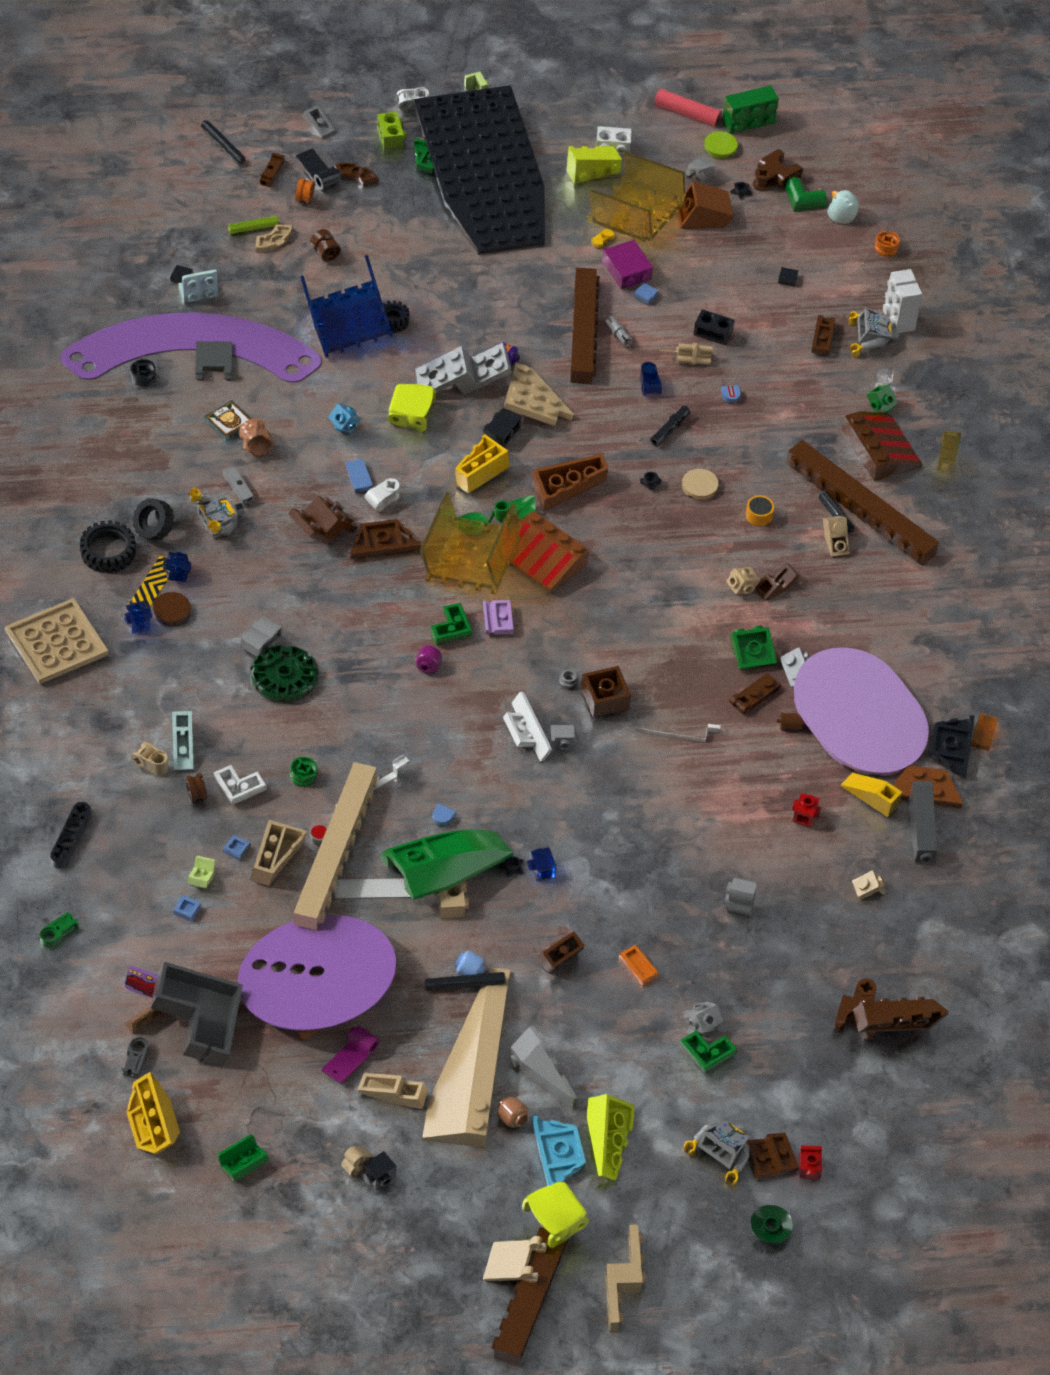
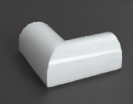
M232 765L214 772L215 779L232 805L267 790V785L258 771L241 779Z

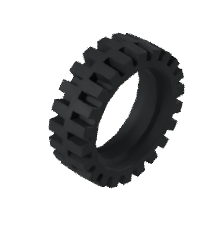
M108 520V524H105V521H100V525L96 522L93 524V527H87V531L84 530L83 536L80 538L81 558L85 564L87 563V567H92L94 571L99 569L100 573H104L105 570L108 573H112L114 569L115 572H119V568L125 569L126 565L129 566L131 560L133 561L135 558L136 542L134 534L129 527L126 528L125 524L120 526V522L117 521L115 524L112 523V520ZM102 537H116L126 543V549L113 557H101L91 552L90 545L96 539Z

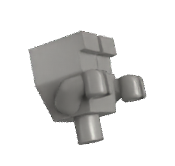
M706 156L700 157L688 165L684 175L686 177L692 176L695 180H700L698 181L699 183L705 184V180H711L716 166Z

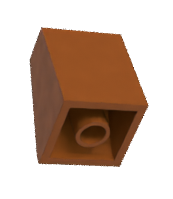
M692 181L676 203L680 226L683 229L725 227L733 218L729 192L696 181Z

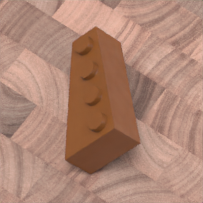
M598 454L534 469L531 482L542 510L545 511L606 481L608 466L603 454Z

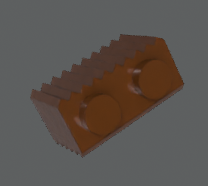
M573 931L547 948L537 958L547 973H551L580 953L585 945L576 932Z

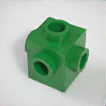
M889 384L877 386L866 394L874 412L888 413L898 403Z

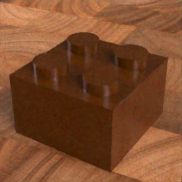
M619 666L582 674L581 689L593 717L630 709L631 694Z

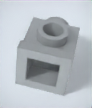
M551 725V752H554L555 749H574V744H578V733H574V725Z

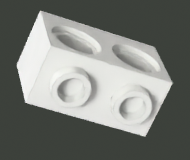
M598 126L596 146H614L619 155L630 154L631 129Z

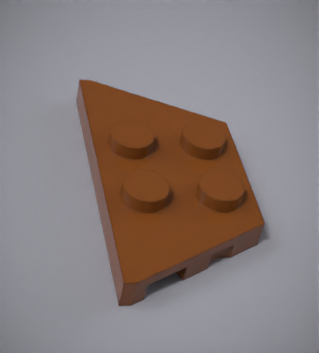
M909 765L893 784L894 787L902 791L901 800L908 801L913 781H933L934 805L954 808L962 807V800L947 770Z

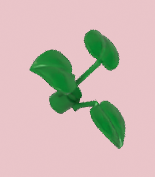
M535 496L522 497L509 503L504 500L496 502L495 511H491L488 521L483 514L472 512L454 517V523L463 534L476 537L484 534V527H489L495 516L498 522H504L505 535L507 536L509 534L507 525L509 517H514L517 521H520L533 510L536 512ZM497 554V557L501 562L512 565L511 563H509Z

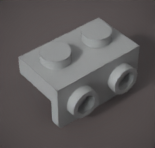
M800 647L780 657L792 689L800 667L810 658L808 652L804 653Z

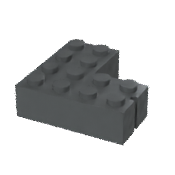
M164 962L157 973L150 1008L190 1020L183 1051L184 1056L198 1060L204 1057L205 1062L223 1066L230 1054L243 985Z

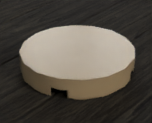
M693 469L684 475L682 489L687 496L690 495L693 499L706 500L712 498L714 493L717 492L718 479L709 470Z

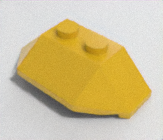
M149 1072L133 1082V1091L129 1099L127 1116L137 1148L158 1154L174 1144L180 1130L170 1097L155 1076Z

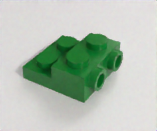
M760 625L753 627L751 630L740 628L734 630L730 635L733 654L736 655L739 671L776 665L777 661L769 627L763 628Z

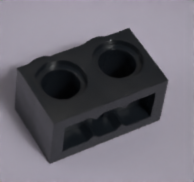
M702 309L695 322L693 335L727 346L734 331L735 319Z

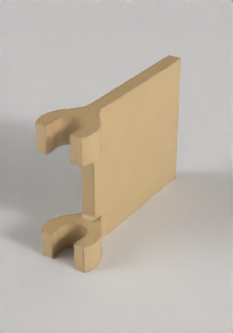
M534 1236L530 1240L494 1242L483 1280H524L530 1283L537 1282L539 1274L532 1273L533 1267L528 1266L532 1251L544 1253L547 1243H541L542 1238L540 1236Z

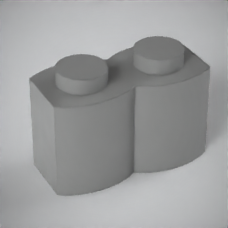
M263 616L254 622L251 629L246 630L242 634L241 647L255 656L260 653L263 654L266 649L274 646L283 636V626Z
M733 878L732 883L728 882L724 905H727V911L750 917L757 883Z

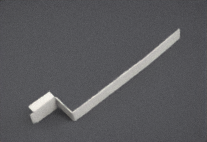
M708 724L706 734L707 732L722 733L721 725ZM635 727V731L699 742L706 741V737L698 738Z
M403 755L394 759L393 772L380 779L377 787H373V790L397 777V769L407 765L409 760L403 757Z

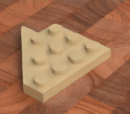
M515 363L504 408L555 426L558 416L571 421L574 413L533 368Z

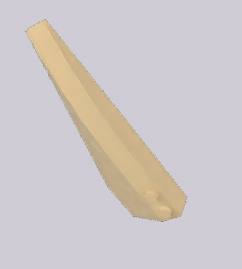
M489 968L488 973L504 972L506 982L499 985L481 986L428 1101L422 1140L485 1148L508 990L509 969Z

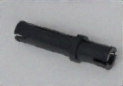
M682 406L675 414H672L669 420L650 438L651 444L658 447L675 428L682 425L684 419L691 414V410L687 406Z

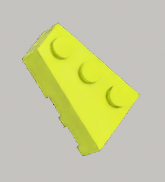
M568 146L566 171L574 184L621 172L622 158L614 146H596L595 148H588L587 146L574 148L573 146Z

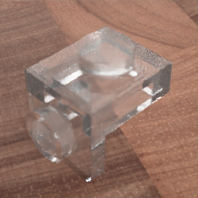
M892 367L877 371L876 387L889 384L892 390L893 384L891 381L894 373Z

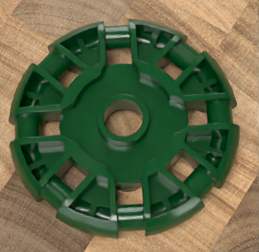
M283 645L270 647L263 654H258L250 667L252 671L250 673V680L256 691L259 690L263 697L276 702L278 700L293 702L304 698V694H309L313 691L318 682L319 668L315 659L312 656L310 657L308 652L296 646L283 647ZM283 654H288V655H290V658H289V657H283ZM280 671H289V673L281 674Z

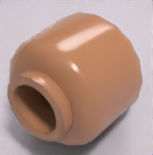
M504 1098L498 1104V1118L507 1126L515 1128L521 1127L526 1123L529 1117L528 1107L518 1098Z

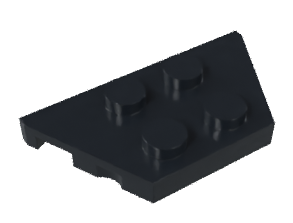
M970 715L968 719L964 720L955 718L949 721L935 722L929 758L962 778H966L974 715Z

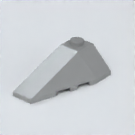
M532 1025L511 1046L509 1060L513 1067H517L523 1075L573 1110L576 1108L577 1096L563 1074L559 1075L555 1058L550 1059L545 1050L548 1047Z

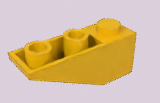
M851 773L841 784V787L886 817H889L900 804L902 791L887 781Z

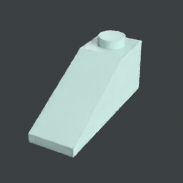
M192 711L172 712L174 770H193Z

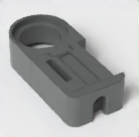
M136 1037L131 1040L127 1050L124 1068L121 1067L123 1076L135 1079L140 1077L149 1052L148 1041L145 1038ZM137 1044H142L145 1046V1049L135 1051L133 1047Z

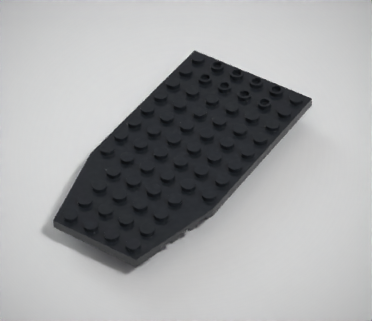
M511 85L413 99V106L444 205L451 211L454 220H457L462 232H465L468 241L476 253L479 255L544 245L545 185Z

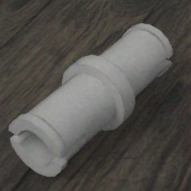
M614 316L609 317L612 323L607 319L606 325L612 330L613 336L618 338L624 347L629 346L626 340L631 345L633 340L627 334L626 328L620 325Z

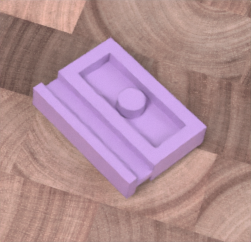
M510 600L483 601L486 635H489V633H494V635L513 634Z

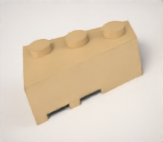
M269 820L250 880L270 886L303 845L307 831Z

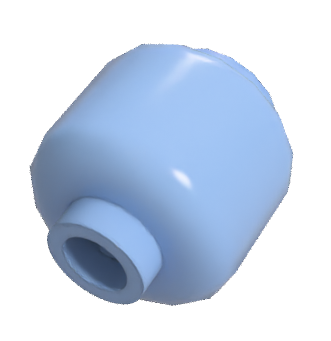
M469 950L465 953L461 952L454 965L459 975L483 974L486 968L483 966L484 959Z

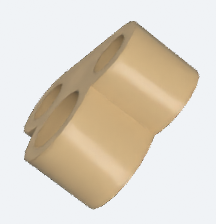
M352 1146L345 1152V1159L342 1161L341 1166L351 1177H354L363 1170V1164L374 1158V1156L365 1147Z

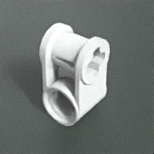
M420 87L398 91L399 109L404 112L415 110L413 99L429 97L428 89Z
M393 478L386 479L378 486L371 488L364 498L377 512H380L399 499V482Z

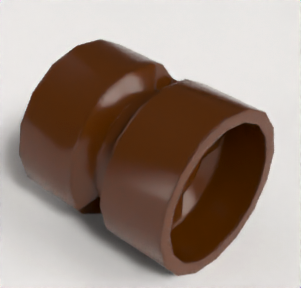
M321 229L312 235L310 244L324 262H331L340 255L341 247L328 230Z

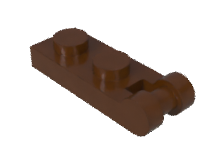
M818 315L812 353L829 355L835 317L825 318L823 315Z
M766 673L740 693L734 694L730 698L729 703L737 706L742 714H746L778 691L781 684Z

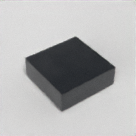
M176 265L170 276V281L182 283V276L193 274V269Z
M781 267L778 283L795 287L799 270Z

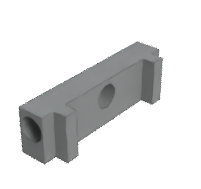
M235 466L223 470L225 481L229 483L238 497L239 503L244 505L254 501L253 494Z

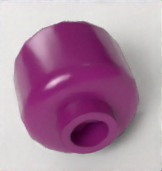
M423 646L419 649L416 656L415 665L423 673H434L438 670L441 663L442 654L434 646Z

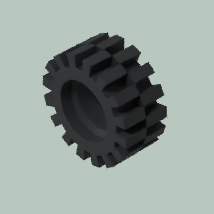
M393 300V303L387 301V304H385L384 302L382 306H379L378 310L379 327H383V331L388 330V333H391V331L397 333V330L402 332L403 329H406L409 325L410 313L409 308H406L407 305H402L400 301L396 303V300ZM396 315L398 318H389L388 316Z

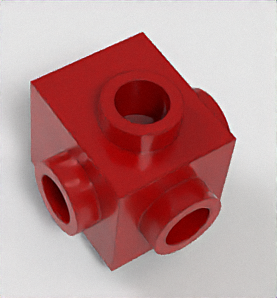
M801 793L799 800L795 799L792 811H794L792 822L811 828L814 818H819L822 807L818 806L820 798Z

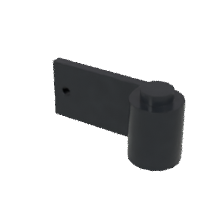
M313 148L295 156L320 190L340 182L342 177L340 170L335 167L328 168Z

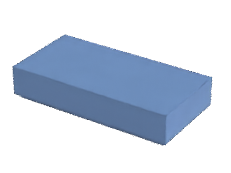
M363 459L345 462V467L355 493L369 491L373 488Z

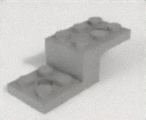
M504 343L494 346L472 358L461 346L415 369L418 384L432 386L436 393L455 384L464 395L512 373Z

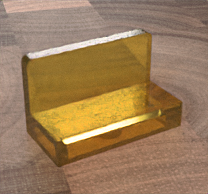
M943 431L938 451L937 470H941L943 461H956L961 433Z

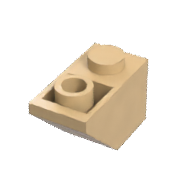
M846 517L823 518L824 537L830 555L850 554Z

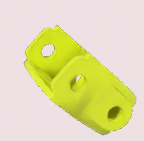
M398 384L389 407L388 421L409 431L423 433L427 428V418L425 416L430 409L431 403L435 402L436 390L432 386L422 384Z
M556 1182L541 1188L523 1200L522 1209L524 1212L532 1210L539 1223L550 1233L548 1237L549 1247L554 1248L565 1242L589 1223L585 1208L565 1182Z

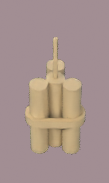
M679 343L676 351L659 349L662 352L676 353L677 362L690 363L693 366L695 364H711L712 346L697 345V343L692 345Z

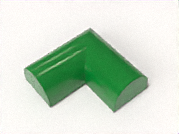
M797 177L790 178L785 183V190L793 211L827 206L825 190L805 192L801 179Z
M461 603L443 606V613L447 622L431 625L430 628L435 645L470 637L473 633Z
M697 1030L680 1040V1045L704 1073L736 1055L738 1049L726 1035L710 1045Z

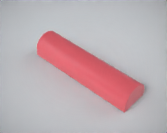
M661 88L655 97L654 105L714 127L722 117L721 110Z

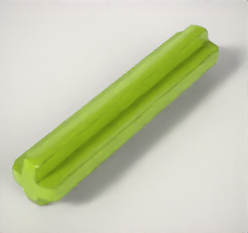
M278 216L232 223L228 225V230L230 234L275 227L276 224L279 225Z

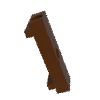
M272 153L267 167L261 173L260 185L272 186L285 161V155Z

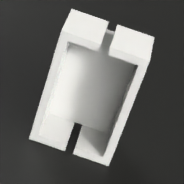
M911 269L891 272L890 280L887 282L888 290L885 293L886 301L883 304V312L891 320V327L894 331L899 333L915 331L922 292L918 283H916Z

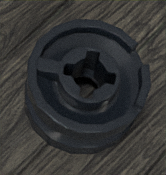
M140 359L132 363L130 368L131 379L135 385L146 387L155 382L156 367L152 361Z

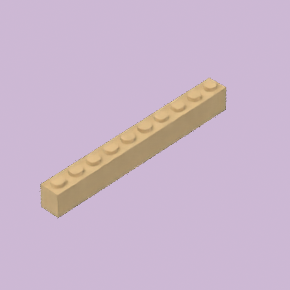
M353 763L294 910V925L317 931L319 924H323L326 915L325 909L330 907L331 894L336 892L337 879L343 874V863L349 859V848L354 846L355 833L360 831L361 818L365 817L367 813V802H371L373 787L378 785L379 776L376 775V767Z

